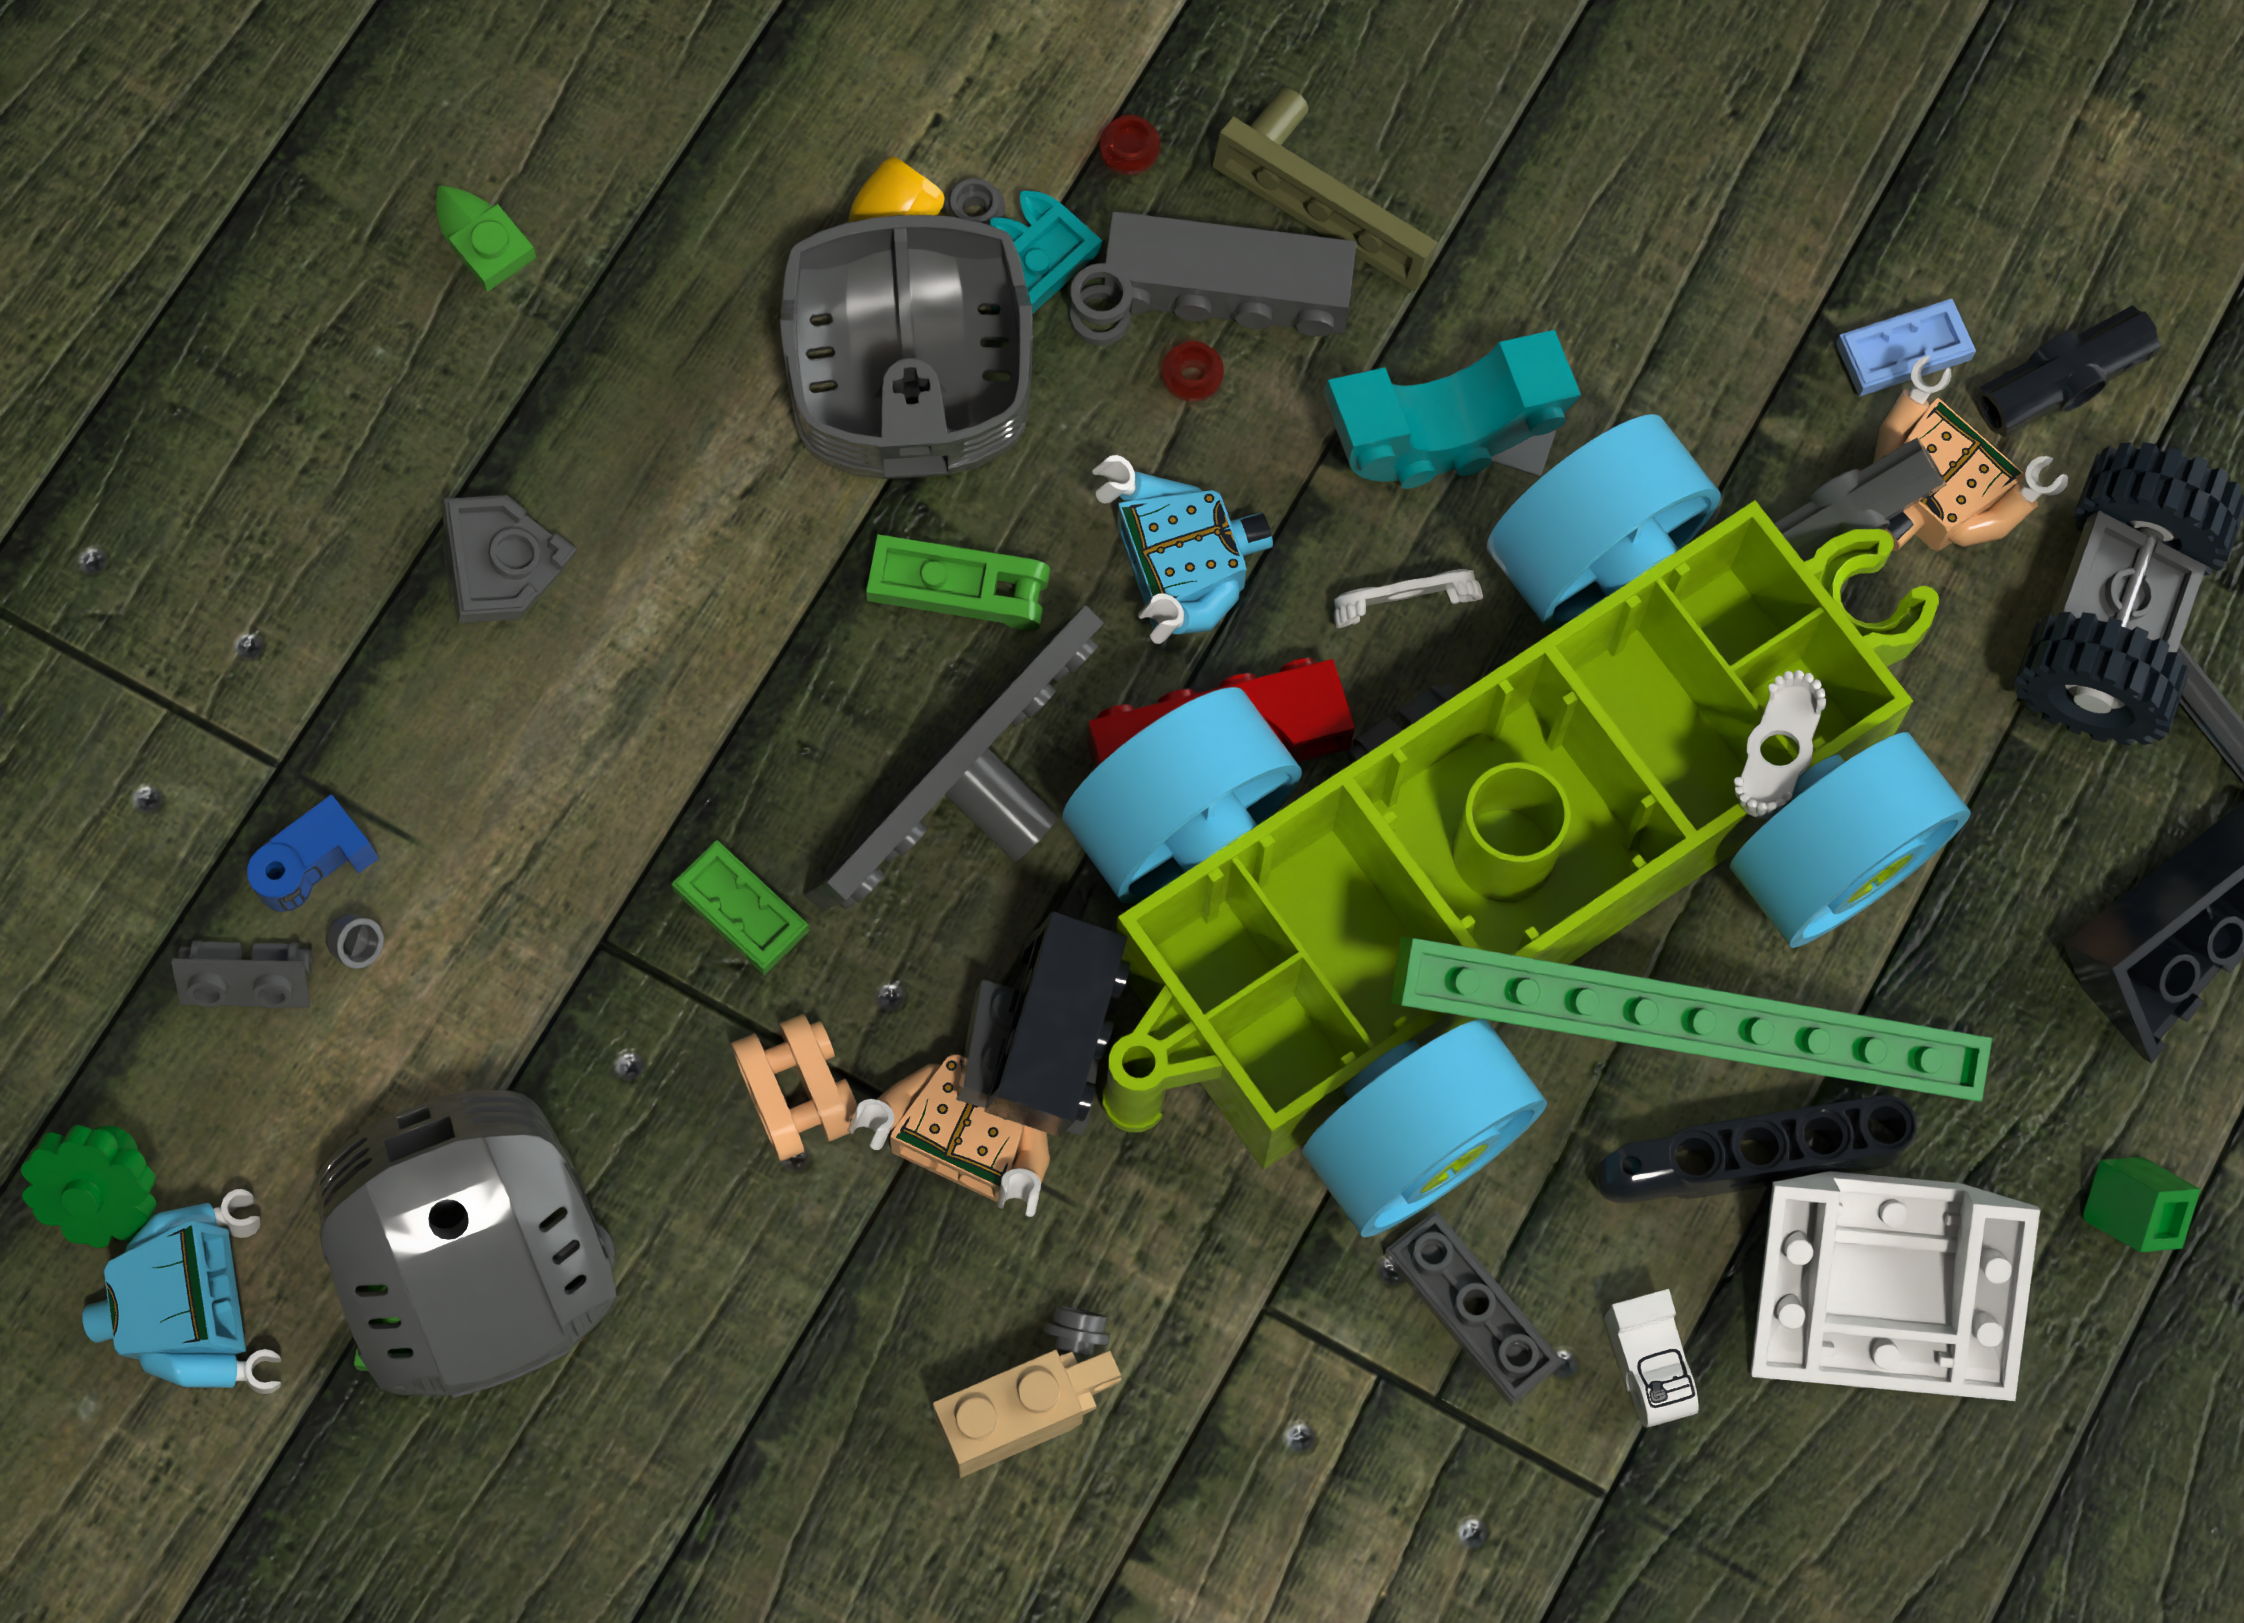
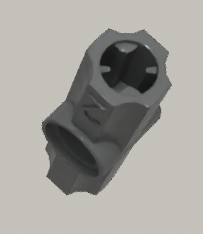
M1915 438L1910 442H1906L1887 456H1883L1879 461L1864 470L1854 469L1827 482L1810 496L1811 502L1774 523V525L1805 562L1812 559L1817 549L1834 537L1854 529L1885 530L1890 525L1889 520L1945 487L1947 484L1921 440Z

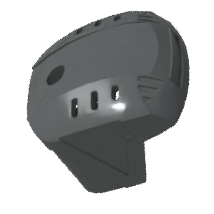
M898 215L845 223L818 232L793 246L784 277L780 319L781 335L796 428L803 445L814 458L827 466L859 477L897 479L945 476L976 469L1003 455L1017 444L1025 430L1029 413L1033 345L1032 305L1020 257L1011 236L1007 232L982 222L951 216ZM982 306L998 307L1000 313L997 315L980 314L978 310ZM830 316L833 319L831 324L820 326L811 324V320L817 317ZM985 339L1006 340L1008 346L1005 348L982 347L980 343ZM831 349L835 352L833 357L814 360L807 357L809 352ZM985 373H1008L1010 379L1008 381H987L982 376ZM832 382L838 386L836 390L813 393L809 390L812 385Z
M472 1090L448 1094L388 1116L351 1137L327 1160L319 1171L316 1182V1202L320 1218L319 1236L323 1256L330 1267L346 1320L356 1342L358 1355L379 1388L383 1391L407 1396L452 1395L455 1398L516 1379L569 1353L570 1348L588 1334L610 1312L617 1298L609 1256L568 1151L559 1142L549 1121L538 1105L521 1093L507 1090ZM459 1203L463 1204L466 1208L465 1217L452 1228H437L428 1220L429 1211L441 1212L450 1210ZM559 1207L565 1208V1211L547 1227L541 1228L539 1226L543 1220ZM572 1240H578L577 1244L559 1260L552 1259L557 1252ZM584 1275V1278L570 1290L564 1289L577 1276ZM384 1284L387 1286L384 1291L359 1292L356 1290V1287L363 1285ZM397 1317L400 1319L397 1323H369V1320L377 1318ZM397 1348L412 1349L409 1353L391 1354L388 1352L390 1349Z

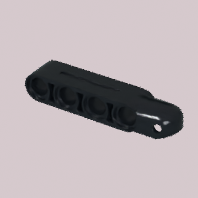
M1880 1095L1690 1126L1678 1131L1674 1136L1627 1143L1601 1161L1594 1168L1598 1191L1604 1199L1615 1203H1636L1672 1196L1683 1199H1695L1772 1186L1773 1182L1828 1171L1853 1173L1883 1168L1893 1164L1914 1140L1917 1132V1118L1913 1109L1904 1100L1895 1096ZM1876 1119L1887 1122L1896 1133V1142L1893 1144H1883L1876 1141L1868 1130V1121ZM1808 1130L1824 1132L1831 1139L1833 1153L1818 1154L1812 1151L1804 1140V1132ZM1755 1140L1762 1143L1769 1152L1770 1163L1755 1165L1749 1162L1740 1150V1142ZM1683 1150L1698 1153L1706 1163L1707 1173L1702 1175L1685 1173L1676 1161V1153Z

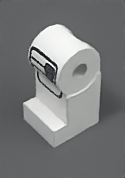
M1669 1289L1612 1304L1604 1317L1627 1392L1630 1391L1638 1417L1645 1428L1698 1414L1699 1410L1694 1379L1685 1359L1674 1321L1676 1311Z

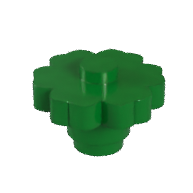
M74 1125L65 1137L56 1133H46L42 1136L38 1145L31 1150L21 1167L22 1175L29 1182L23 1191L22 1197L25 1203L32 1208L36 1219L44 1225H60L63 1236L75 1244H87L95 1248H105L112 1237L122 1241H131L149 1221L157 1206L155 1198L150 1194L155 1184L156 1176L146 1166V1161L138 1151L135 1140L118 1127L104 1125L91 1130L84 1126Z

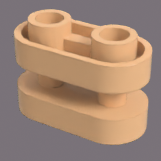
M804 1014L779 1023L784 1043L763 1050L755 1033L730 1043L740 1073L779 1162L804 1152L799 1133L820 1125L828 1142L849 1134L847 1129L850 1125V1119L853 1118L858 1107L847 1080L843 1079L835 1083L826 1060L835 1057L822 1022L818 1021L809 1024ZM795 1067L809 1101L789 1109L774 1074Z

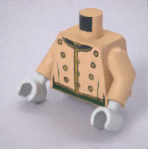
M1931 356L1920 358L1913 365L1911 379L1914 385L1912 389L1902 391L1881 424L1873 464L1883 456H1887L1897 450L1906 442L1918 438L1932 456L1947 485L1889 520L1890 525L1885 531L1891 534L1894 540L1892 551H1898L1914 534L1936 551L1942 550L1952 542L1965 547L2002 539L2038 507L2036 499L2040 495H2057L2066 488L2068 483V476L2062 474L2055 479L2052 485L2043 487L2039 482V473L2043 467L2051 463L2053 458L2048 456L2035 458L2027 466L2024 474L1939 398L1930 405L1927 401L1929 395L1944 389L1951 379V369L1948 367L1937 385L1930 386L1923 382L1921 370ZM2026 477L2027 483L2023 486L2021 484Z
M951 1053L942 1065L927 1064L892 1085L876 1100L868 1099L859 1103L847 1130L853 1134L858 1127H868L876 1132L870 1144L872 1149H881L890 1130L894 1129L890 1136L893 1154L997 1202V1207L1000 1209L1004 1208L1006 1200L1019 1198L1027 1203L1025 1216L1032 1217L1036 1213L1041 1183L1050 1162L1047 1133L986 1113L983 1107L956 1100L964 1057Z

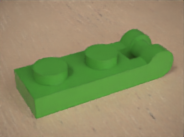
M877 534L866 591L867 601L1000 622L1014 629L1035 631L1040 628L1043 608L1038 604L1040 590H1044L1048 586L1050 567L1044 562L1029 558ZM998 581L1010 582L1016 586L1014 598L996 595Z

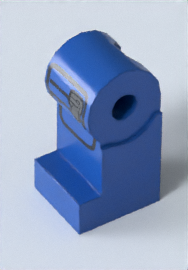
M331 794L256 851L247 866V879L261 902L268 908L279 912L292 911L301 907L307 901L315 884L347 861L359 874L379 858L370 842Z

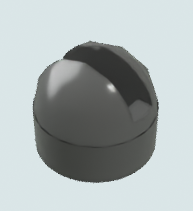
M343 914L332 921L326 933L325 943L330 954L338 962L351 968L360 969L371 965L379 957L384 944V936L380 926L375 921L360 914Z

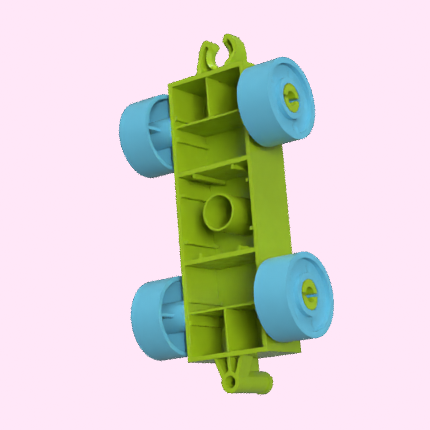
M1644 415L1626 421L1594 438L1566 457L1534 483L1498 521L1488 538L1486 546L1488 553L1544 626L1549 629H1559L1276 814L1274 813L1287 801L1297 787L1302 776V770L1246 693L1237 687L1210 692L1161 717L1105 759L1070 797L1063 811V822L1119 900L1123 903L1140 902L1118 916L1116 933L1128 937L1122 959L1131 962L1127 981L1148 1011L1133 1033L1122 1037L1113 1045L1110 1052L1107 1082L1103 1090V1110L1107 1119L1117 1128L1126 1132L1146 1131L1153 1128L1162 1119L1163 1114L1161 1112L1164 1107L1166 1089L1200 1082L1263 1170L1306 1142L1302 1150L1303 1156L1362 1237L1379 1234L1423 1210L1467 1180L1510 1146L1539 1118L1547 1106V1101L1486 1019L1390 1003L1401 936L1569 965L1737 851L1738 853L1731 861L1730 869L1791 948L1805 945L1843 924L1881 898L1929 860L1963 827L1971 814L1965 803L1910 733L1902 732L1894 735L1913 700L1887 666L1906 658L1924 639L1939 604L1937 592L1928 586H1919L1912 589L1899 601L1895 613L1889 619L1879 623H1865L1854 619L1846 612L1841 602V586L1849 577L1859 573H1875L1882 569L1894 547V540L1887 531L1882 529H1854L1830 539L1817 549L1812 559L1804 562L1756 500H1754L1687 544L1713 515L1720 502L1721 493L1659 415ZM1797 670H1801L1804 675L1811 673L1814 678L1813 680L1818 679L1821 682V688L1825 690L1826 699L1825 708L1821 710L1820 719L1812 739L1813 752L1811 763L1806 771L1799 776L1792 794V800L1772 818H1755L1746 813L1740 806L1739 800L1735 795L1734 785L1735 778L1742 776L1748 759L1746 755L1748 738L1754 728L1761 724L1770 697L1768 688L1771 683L1775 684V678L1777 676L1783 677L1787 671H1791L1793 675ZM1777 734L1770 736L1760 746L1763 758L1773 765L1783 766L1790 764L1799 754L1797 743L1786 735Z

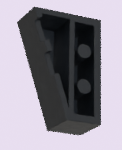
M1052 911L1024 945L1020 960L1021 963L1028 965L1021 990L1015 989L1012 994L1008 1011L1014 1014L1006 1040L1003 1039L1000 1044L984 1112L1058 1137L1075 1120L1081 1122L1085 1120L1092 1104L1096 1087L1094 1083L1087 1081L1093 1058L1102 1059L1113 1030V1022L1104 1020L1110 997L1116 999L1120 997L1130 971L1131 962L1122 959L1128 937Z

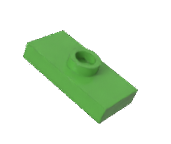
M718 840L671 884L673 891L764 976L810 931L809 924Z

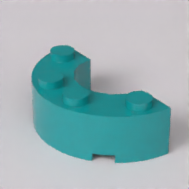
M1555 330L1498 342L1486 356L1471 366L1448 377L1428 383L1408 386L1392 384L1386 367L1330 379L1327 381L1324 389V400L1353 472L1362 478L1373 481H1399L1404 489L1424 485L1436 475L1455 469L1460 476H1467L1482 471L1492 463L1491 457L1522 443L1534 435H1544L1560 428L1566 422L1564 413L1581 396Z

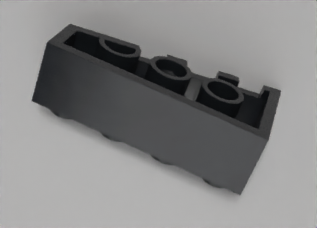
M2244 801L2063 942L2083 991L2138 1054L2151 1064L2167 1047L2161 1038L2178 1018L2188 1022L2204 1004L2198 995L2221 969L2230 973L2244 957Z

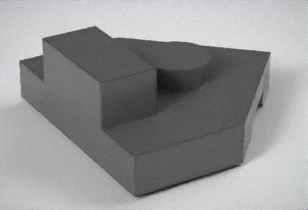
M507 495L448 498L443 501L442 514L446 537L442 547L450 604H455L457 623L521 619L572 561L577 549L558 534L553 536L526 515L527 510Z

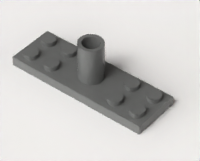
M1085 605L1056 624L811 886L804 896L821 912L838 904L847 909L855 901L859 903L885 876L877 868L883 860L890 863L898 854L903 856L928 830L920 820L944 795L1014 862L1023 857L1047 833L1059 816L988 747L1010 724L1016 727L1026 717L1031 718L1046 704L1056 692L1049 682L1052 678L1058 682L1069 671L1071 673L1074 672L1095 651L1098 645L1091 637L1104 622Z

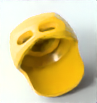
M891 156L882 162L861 187L851 206L849 222L898 215L945 216L940 212L944 204V194L924 176L897 157Z

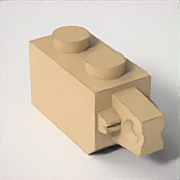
M1054 1350L933 1402L934 1419L957 1473L962 1478L1064 1434L1082 1424L1083 1415L1097 1407L1092 1395L1120 1383L1122 1376L1111 1351L1077 1363L1073 1352L1059 1356L1057 1350Z

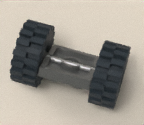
M2131 442L2119 443L2118 449L2108 446L2102 450L2101 455L2097 453L2075 511L2076 526L2082 533L2053 615H2046L2042 617L2041 622H2036L2014 682V687H2017V696L2019 699L2028 700L2026 707L2032 712H2044V720L2056 725L2061 722L2069 726L2068 731L2079 735L2081 731L2093 734V740L2105 743L2108 738H2113L2119 745L2131 746L2133 739L2141 745L2152 744L2153 739L2161 741L2165 738L2166 733H2169L2189 673L2188 666L2182 665L2184 658L2177 652L2203 576L2210 575L2212 569L2219 571L2224 568L2225 562H2228L2244 515V495H2241L2243 488L2238 482H2227L2229 474L2220 467L2211 470L2207 468L2208 460L2197 455L2191 460L2181 456L2183 450L2169 447L2168 452L2160 451L2157 449L2156 444L2145 442L2142 443L2141 449H2137Z

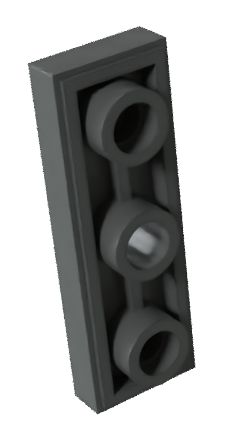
M1437 1210L1386 1249L1384 1256L1510 1407L1558 1370L1564 1363ZM1467 1298L1479 1299L1485 1306V1313L1481 1315L1468 1313L1463 1306V1301Z

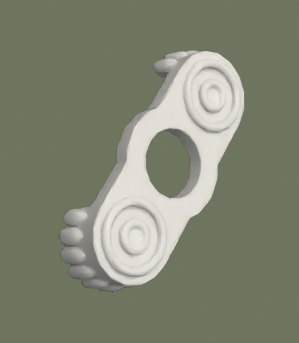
M1468 569L1451 570L1433 575L1432 577L1413 579L1382 587L1360 588L1342 593L1334 599L1336 607L1334 611L1336 628H1342L1359 623L1360 616L1366 614V606L1398 601L1446 590L1452 604L1466 603L1468 601L1481 600L1483 598L1482 589L1479 582L1475 580L1474 571Z
M1797 670L1793 675L1791 671H1787L1783 677L1777 676L1775 678V684L1771 683L1768 688L1770 697L1761 724L1754 728L1748 738L1746 751L1748 759L1742 776L1735 778L1734 785L1735 795L1739 800L1740 806L1746 813L1755 818H1772L1792 800V794L1799 776L1806 771L1811 763L1813 752L1812 739L1820 719L1821 710L1826 705L1825 690L1821 688V682L1818 679L1813 680L1814 678L1811 673L1804 675L1801 670ZM1777 734L1786 735L1797 743L1799 754L1790 764L1783 766L1773 765L1767 762L1761 754L1760 746L1764 740Z

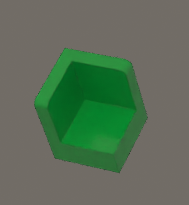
M2142 1157L2104 1159L2099 1161L2083 1217L2087 1223L2138 1252L2182 1249L2201 1189Z

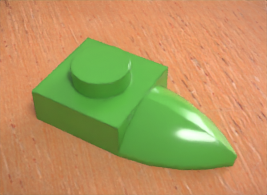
M438 186L436 212L442 234L453 252L487 292L536 259L533 245L498 204L492 207L488 202L470 192L454 187Z

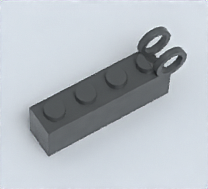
M1113 211L1106 263L1085 267L1075 276L1072 282L1070 323L1073 331L1080 339L1089 344L1099 346L1109 345L1120 340L1129 329L1131 314H1141L1149 310L1172 312L1178 317L1189 321H1205L1210 317L1236 320L1238 324L1252 329H1263L1276 325L1297 328L1301 333L1310 336H1327L1332 332L1344 334L1349 310L1357 241ZM1105 277L1104 285H1093L1081 291L1084 284L1089 280ZM1104 298L1114 302L1117 306L1108 311H1096L1085 304L1093 299ZM1080 317L1096 325H1107L1118 320L1120 322L1109 331L1096 332L1088 329L1082 323Z

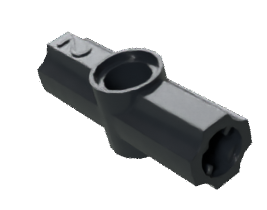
M2132 305L2078 335L2074 330H2070L2055 336L2040 346L2027 362L1979 387L1975 397L1980 407L1981 417L1991 431H1996L2004 438L2058 408L2061 412H2068L2080 407L2098 395L2110 380L2130 371V369L2143 362L2149 361L2158 354L2162 346L2158 340L2157 327L2146 311L2137 310Z

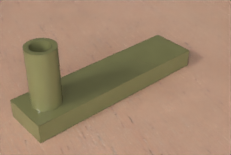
M1289 88L1280 89L1251 126H1248L1234 116L1220 132L1212 166L1214 169L1324 237L1357 241L1355 256L1413 292L1417 290L1428 275L1438 242L1281 146L1308 113L1307 102L1299 93Z

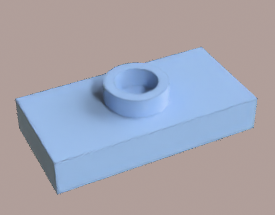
M1953 299L1840 334L1836 342L1859 397L1912 380L1911 370L1913 365L1925 356L1931 357L1922 367L1921 376L1970 361L1976 353Z

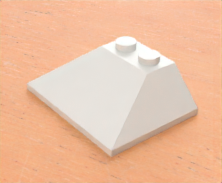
M1833 1171L1773 1182L1751 1361V1376L2015 1401L2040 1209L2038 1206L1953 1182Z

